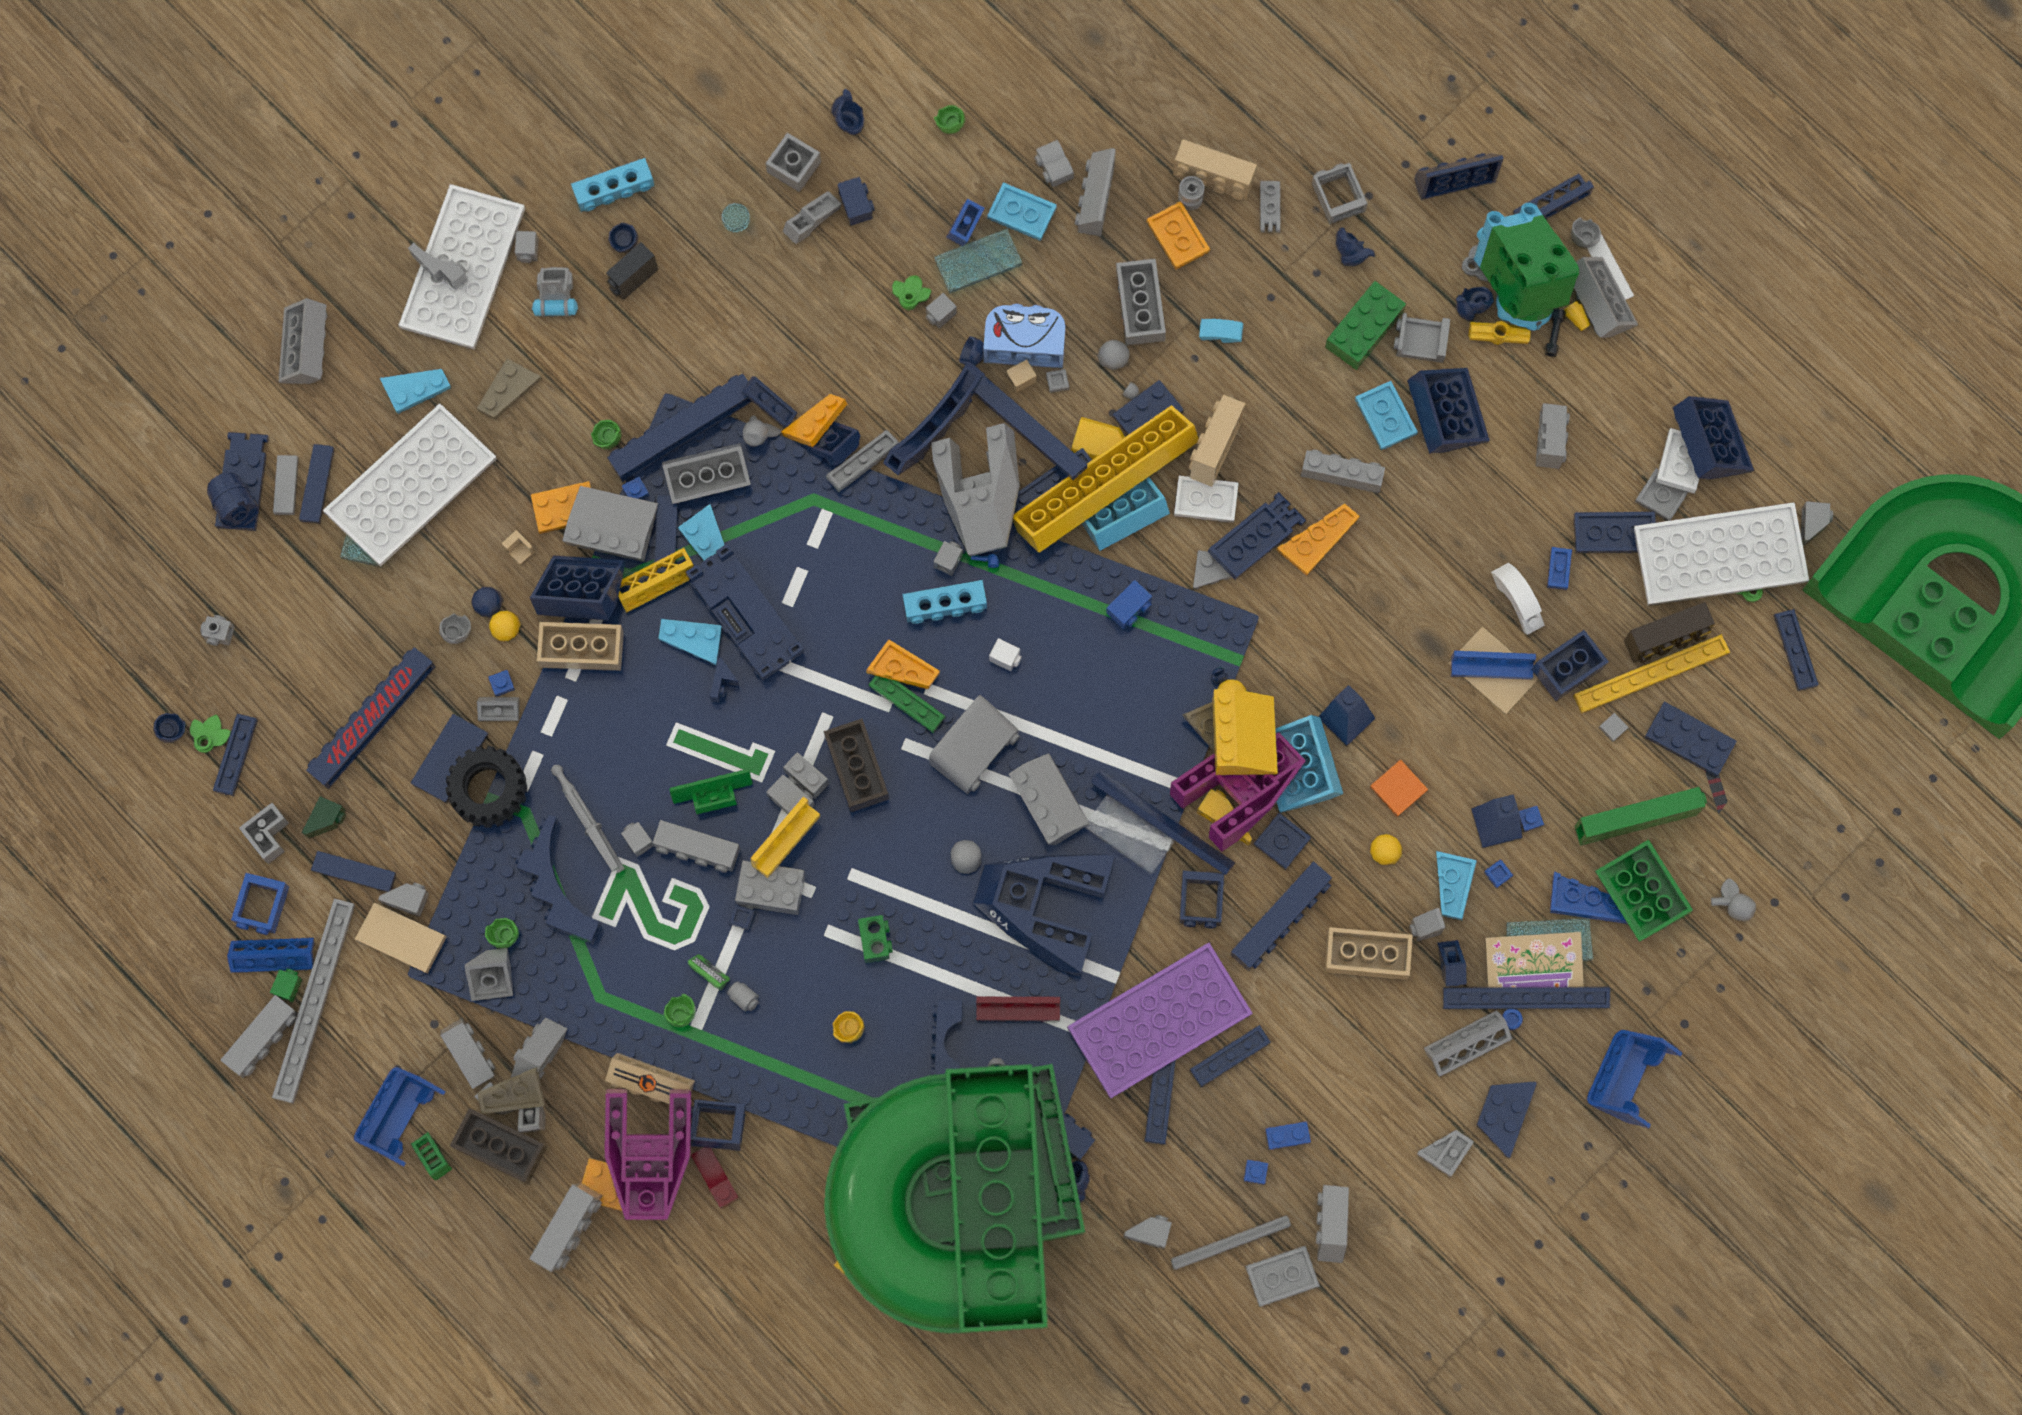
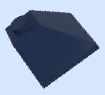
M1349 685L1332 700L1319 716L1322 723L1346 747L1376 719L1363 698Z
M1514 794L1493 799L1471 809L1482 848L1522 839L1520 814Z

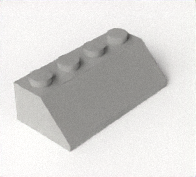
M1111 148L1092 153L1091 160L1087 159L1085 171H1088V177H1084L1082 189H1085L1084 196L1080 195L1078 207L1082 208L1081 213H1077L1075 225H1078V233L1101 236L1115 166L1116 149Z
M1582 257L1576 262L1579 267V276L1577 277L1574 289L1577 298L1585 308L1587 317L1591 319L1594 325L1595 333L1600 338H1609L1636 327L1638 323L1604 258Z
M306 298L284 308L279 383L311 384L321 380L323 374V345L326 335V304Z
M740 443L662 462L672 504L751 485Z
M1049 753L1031 760L1009 773L1010 778L1048 844L1057 845L1090 824Z

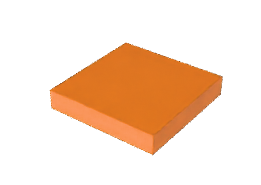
M1399 760L1370 786L1397 817L1428 791L1427 787L1402 760Z

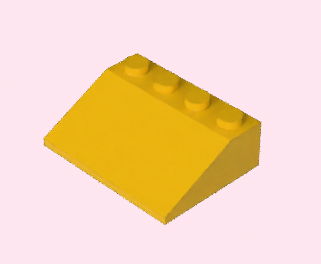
M1214 689L1212 705L1215 774H1277L1274 696L1236 689Z

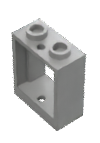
M1343 163L1338 164L1331 170H1321L1313 176L1312 185L1329 224L1366 211L1368 203L1350 163L1345 165ZM1346 177L1355 200L1331 209L1321 185Z

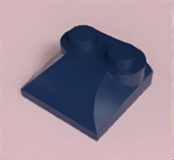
M834 421L814 447L808 445L805 447L826 458L830 465H840L858 448L861 435L857 429Z

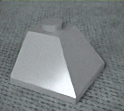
M507 948L486 950L465 964L472 1001L513 996L511 964Z

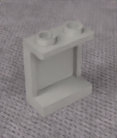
M1403 313L1402 318L1397 320L1396 330L1399 331V337H1395L1393 348L1397 349L1396 356L1443 363L1446 356L1450 319L1442 318L1441 322L1409 318L1407 313Z

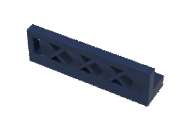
M1577 174L1527 203H1533L1537 206V203L1540 201L1549 202V204L1539 209L1544 218L1548 219L1591 195L1594 186L1591 181L1585 183L1581 175ZM1578 181L1580 186L1574 190H1569L1570 184ZM1556 192L1566 193L1556 200L1553 199ZM1520 206V207L1516 208L1515 210H1513L1512 213H1513V214H1518V213H1520V210H1521V207H1522V206Z

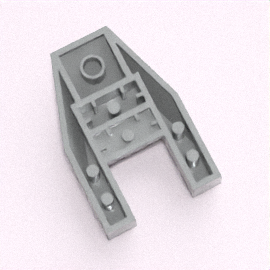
M1005 423L986 428L990 472L963 479L959 445L950 438L931 442L933 463L944 503L969 556L1005 548L1008 544L1020 485L1014 431Z

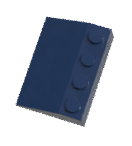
M1481 153L1474 158H1461L1454 163L1448 164L1444 162L1437 165V167H1423L1416 171L1414 180L1420 200L1495 183L1504 159L1503 155L1493 153L1486 155Z
M1468 368L1421 370L1407 380L1429 454L1449 452L1490 441Z
M1689 396L1673 407L1675 419L1678 422L1681 436L1685 441L1688 455L1691 458L1694 472L1698 478L1717 479L1754 471L1728 400Z
M553 555L530 596L537 615L609 620L617 605L625 561Z

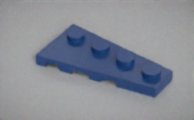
M1553 873L1550 913L1627 924L1609 894L1599 891L1596 887L1581 884L1573 878H1565L1560 873Z

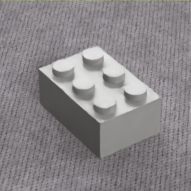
M742 861L735 899L736 904L744 907L798 915L805 872L804 870L778 866L767 878L752 867L751 862Z

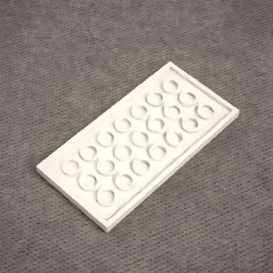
M450 184L426 253L443 261L449 262L452 259L456 264L461 263L467 271L465 274L468 280L455 290L444 277L437 282L420 265L399 327L475 350L515 239L516 231L525 211V206Z
M439 404L331 502L323 512L381 567L497 458L449 411Z
M1795 503L1638 525L1633 528L1648 606L1806 583L1809 581Z

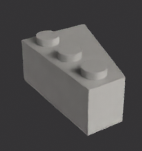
M1542 404L1539 417L1535 466L1559 469L1562 462L1565 463L1567 454L1565 450L1568 440L1566 425L1569 424L1570 413H1567V406Z
M461 1018L442 1029L440 1035L473 1089L494 1077L493 1070L496 1068L490 1058L486 1060L483 1054L485 1049L480 1041L476 1042L474 1039V1031L470 1024H466L464 1019Z
M544 1018L541 1024L537 1023L533 1029L532 1036L526 1038L523 1049H518L513 1060L516 1063L511 1078L537 1067L538 1075L541 1079L544 1075L543 1069L548 1062L551 1063L561 1047L567 1028L547 1018Z
M1323 1185L1322 1193L1318 1192L1317 1205H1321L1320 1212H1317L1316 1224L1319 1225V1231L1316 1232V1244H1318L1317 1261L1343 1263L1347 1247L1349 1187Z

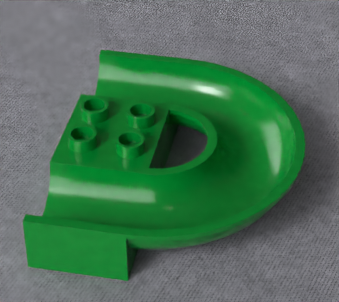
M1960 474L1923 477L1894 488L1875 501L1861 515L1802 591L1996 738L2001 739L2022 717V494L1989 479ZM1950 553L1968 554L1984 562L1992 570L1999 584L2000 600L1995 614H1990L1927 565L1937 557Z
M1032 1064L946 1069V1074L930 1075L899 1085L880 1096L860 1113L838 1144L830 1164L825 1188L824 1211L830 1244L838 1263L852 1285L868 1302L891 1318L911 1327L939 1333H973L1048 1327ZM944 1160H951L955 1246L939 1244L925 1236L917 1227L910 1206L911 1193L919 1176L933 1164Z

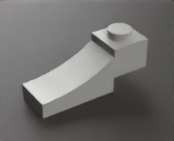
M828 191L802 207L799 214L786 221L783 232L797 244L810 236V233L825 219L838 211L842 204Z
M415 243L408 247L411 256L437 282L444 277L457 290L468 280L465 274L467 271L461 263L456 264L452 259L449 262L437 259L424 252Z

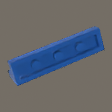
M1454 650L1451 656V676L1532 680L1533 671L1531 669L1536 660V654Z
M314 938L231 941L227 955L230 973L279 971V969L282 971L286 969H312L314 964L312 954L315 943ZM303 945H308L307 948H298ZM280 946H286L284 949H277ZM259 947H266L263 950H256ZM236 948H245L242 951H235Z

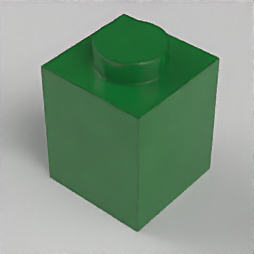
M279 969L270 993L273 996L276 995L283 1000L293 1003L302 983L298 972L291 969H286L285 972Z

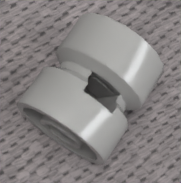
M1188 176L1181 181L1178 201L1182 202L1185 209L1195 210L1202 205L1205 190L1203 181L1195 176Z

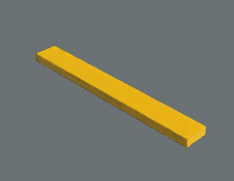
M1721 634L1575 693L1573 696L1581 714L1728 655L1730 650Z

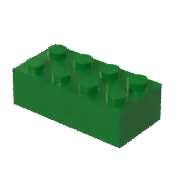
M1374 281L1327 338L1325 348L1357 371L1404 313L1406 303Z

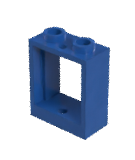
M246 873L231 920L237 924V928L248 930L250 927L263 935H268L269 932L275 934L289 886L285 882ZM250 886L277 892L267 924L241 917Z

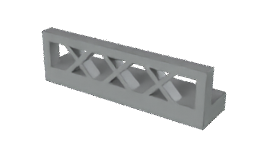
M1496 1010L1430 1044L1424 1050L1431 1059L1437 1075L1440 1077L1512 1040L1506 1020ZM1503 1029L1505 1035L1498 1039L1494 1038L1496 1032ZM1486 1040L1483 1047L1476 1048L1478 1041ZM1461 1050H1468L1465 1056L1457 1057ZM1446 1058L1450 1059L1446 1066L1440 1068L1438 1062Z

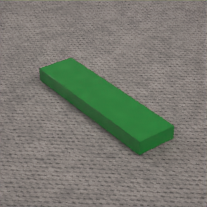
M875 676L868 684L870 688L933 734L946 718L945 715L898 681Z

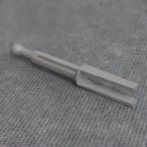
M554 765L551 768V772L560 781L563 793L586 829L585 835L590 836L612 872L616 870L617 873H620L625 868L601 829L602 824L596 823L574 785L566 779L563 774V768L560 765Z

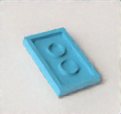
M1003 182L987 215V219L1041 241L1056 211L1057 205Z
M1392 381L1355 397V401L1381 450L1417 435L1418 432Z

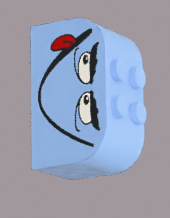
M1012 304L1011 306L1003 305L996 307L988 314L985 323L983 347L984 363L1017 365L1027 359L1030 366L1063 368L1065 322L1057 311L1043 308L1039 305L1023 307L1021 304Z

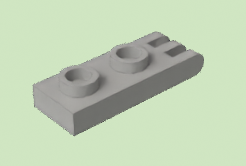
M1260 181V232L1265 231V225H1268V232H1272V225H1276V232H1280V181Z

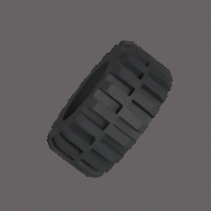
M479 746L476 747V751L472 752L470 749L465 751L466 756L463 758L459 756L456 759L457 764L455 766L451 765L449 768L450 776H446V783L448 785L446 787V794L449 797L448 800L451 806L467 823L471 822L477 827L483 825L485 828H491L493 824H496L498 827L503 825L502 821L506 819L508 821L512 820V815L515 812H520V805L525 803L526 777L520 765L511 754L508 755L503 749L496 750L494 746H488L487 749ZM485 770L500 772L506 783L502 795L497 800L488 804L475 803L468 794V787L472 778Z

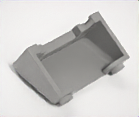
M979 695L929 755V763L966 794H969L971 790L974 792L981 784L979 781L980 775L1004 746L1015 744L1020 737L1018 735L1019 730L988 700Z

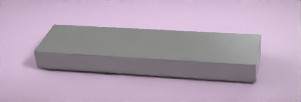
M888 430L884 431L828 473L826 479L840 492L884 459L890 449L899 442Z

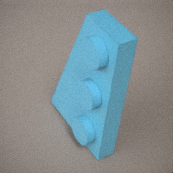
M442 369L380 378L397 414L451 389Z
M710 504L678 527L679 531L703 561L716 554V551L724 546Z
M661 619L659 640L716 666L722 627L721 625Z
M1436 851L1442 916L1462 921L1477 860Z

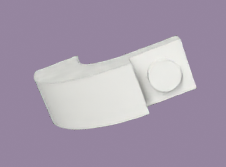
M1510 563L1492 571L1497 589L1503 592L1512 603L1524 633L1528 635L1545 626L1540 614L1542 612L1540 605L1520 572Z

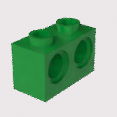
M883 915L858 919L865 963L890 959L889 953H893L891 940L887 941L886 933L890 932L888 920L884 921ZM877 924L880 926V930L877 933H871L869 927ZM880 944L884 948L881 953H874L872 947Z

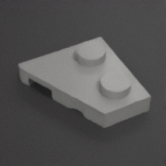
M1198 550L1193 584L1194 590L1208 584L1218 583L1223 579L1232 578L1208 551Z
M1455 1130L1426 1148L1421 1149L1416 1155L1451 1177L1474 1141Z

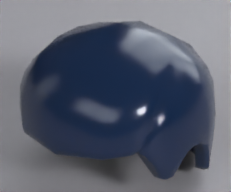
M619 223L609 232L610 245L618 252L627 253L638 244L639 236L637 230L630 224Z
M969 336L962 349L959 362L964 365L971 362L977 366L984 358L983 342L978 338Z
M482 587L473 594L471 605L474 612L481 617H491L500 611L504 600L500 591L494 587Z
M165 713L158 716L155 720L153 732L160 741L171 744L181 739L185 733L186 724L178 714Z

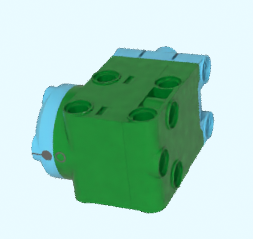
M1525 203L1522 205L1520 213L1506 217L1497 211L1489 212L1484 226L1477 232L1479 243L1474 260L1498 294L1496 299L1497 315L1500 319L1509 321L1514 325L1526 327L1533 331L1539 330L1541 325L1550 320L1554 309L1569 305L1570 297L1579 276L1578 264L1535 204Z

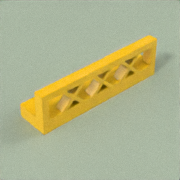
M684 548L622 579L620 588L625 585L631 586L628 591L622 594L619 591L618 595L626 613L689 581L686 571L694 567ZM684 556L685 562L674 564L676 559ZM667 567L665 572L661 574L656 573L658 568ZM643 576L649 577L644 583L638 582Z
M804 796L750 858L752 867L765 877L769 878L820 818V813L809 806L808 799Z

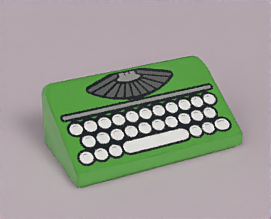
M698 954L688 960L689 967L719 991H722L730 981L728 976Z

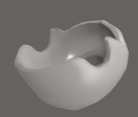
M1580 217L1573 222L1571 229L1572 241L1580 247H1593L1600 240L1601 230L1592 219L1584 221Z
M1110 340L1101 346L1097 357L1101 366H1105L1110 370H1116L1125 366L1129 360L1130 353L1127 346L1121 341Z
M454 613L444 618L439 625L440 636L450 644L462 643L470 635L471 622L466 615L458 616Z
M962 840L954 844L951 849L952 866L960 873L969 874L976 871L982 862L979 846L969 840Z

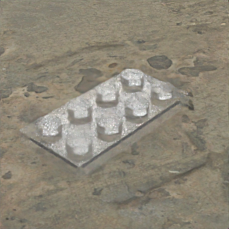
M1108 794L1088 820L1090 824L1084 827L1150 874L1155 871L1175 843V840Z

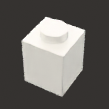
M999 638L989 655L990 662L1009 671H1012L1014 666L1017 667L1022 658L1020 656V648Z

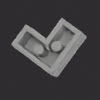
M273 803L239 827L266 863H271L285 852L273 836L287 826L289 822Z

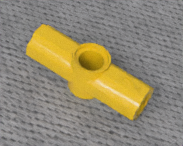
M1503 321L1496 323L1470 322L1468 337L1469 340L1490 341L1496 345L1504 342L1529 344L1531 330L1526 327L1510 325ZM1499 330L1503 332L1504 335L1499 336L1496 334L1495 331Z

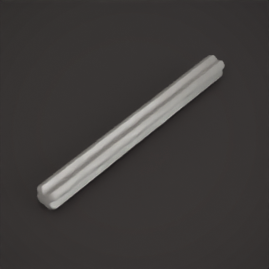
M1283 1216L1171 1259L1174 1269H1179L1291 1226V1222L1288 1216Z

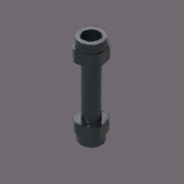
M1554 309L1551 316L1553 321L1549 343H1546L1545 355L1549 357H1556L1559 350L1557 340L1561 322H1564L1565 311L1562 309Z

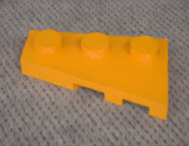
M829 394L782 430L781 433L786 438L814 447L846 407L847 402L844 398Z
M888 640L867 668L866 673L929 689L940 671L891 640Z

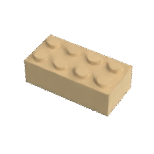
M1182 139L1174 162L1173 176H1176L1181 181L1188 176H1195L1203 181L1204 187L1211 188L1220 194H1229L1237 200H1247L1255 180L1257 164Z
M1223 395L1220 401H1216L1213 408V416H1209L1205 425L1206 431L1201 433L1197 443L1199 446L1197 450H1193L1190 457L1191 463L1188 470H1191V479L1211 487L1213 486L1241 426L1245 409L1244 402Z
M540 622L537 663L540 668L621 670L624 634L622 626L612 624Z
M1329 927L1327 931L1324 972L1408 980L1410 976L1413 935Z

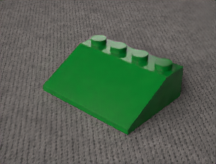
M1649 839L1595 871L1639 942L1676 923L1693 911Z

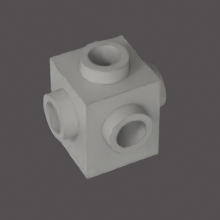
M214 615V618L207 616L206 621L201 625L200 632L206 643L218 646V644L229 646L235 626L230 621H226V618Z

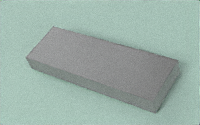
M277 455L273 507L275 515H295L298 456Z

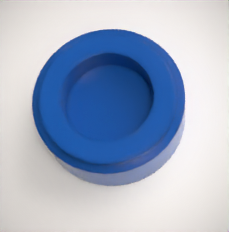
M1508 1009L1502 1014L1509 1030H1516L1522 1024L1523 1018L1518 1010Z

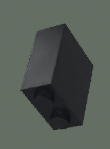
M642 242L606 272L607 283L610 286L609 290L615 297L620 296L625 300L659 270L655 255Z

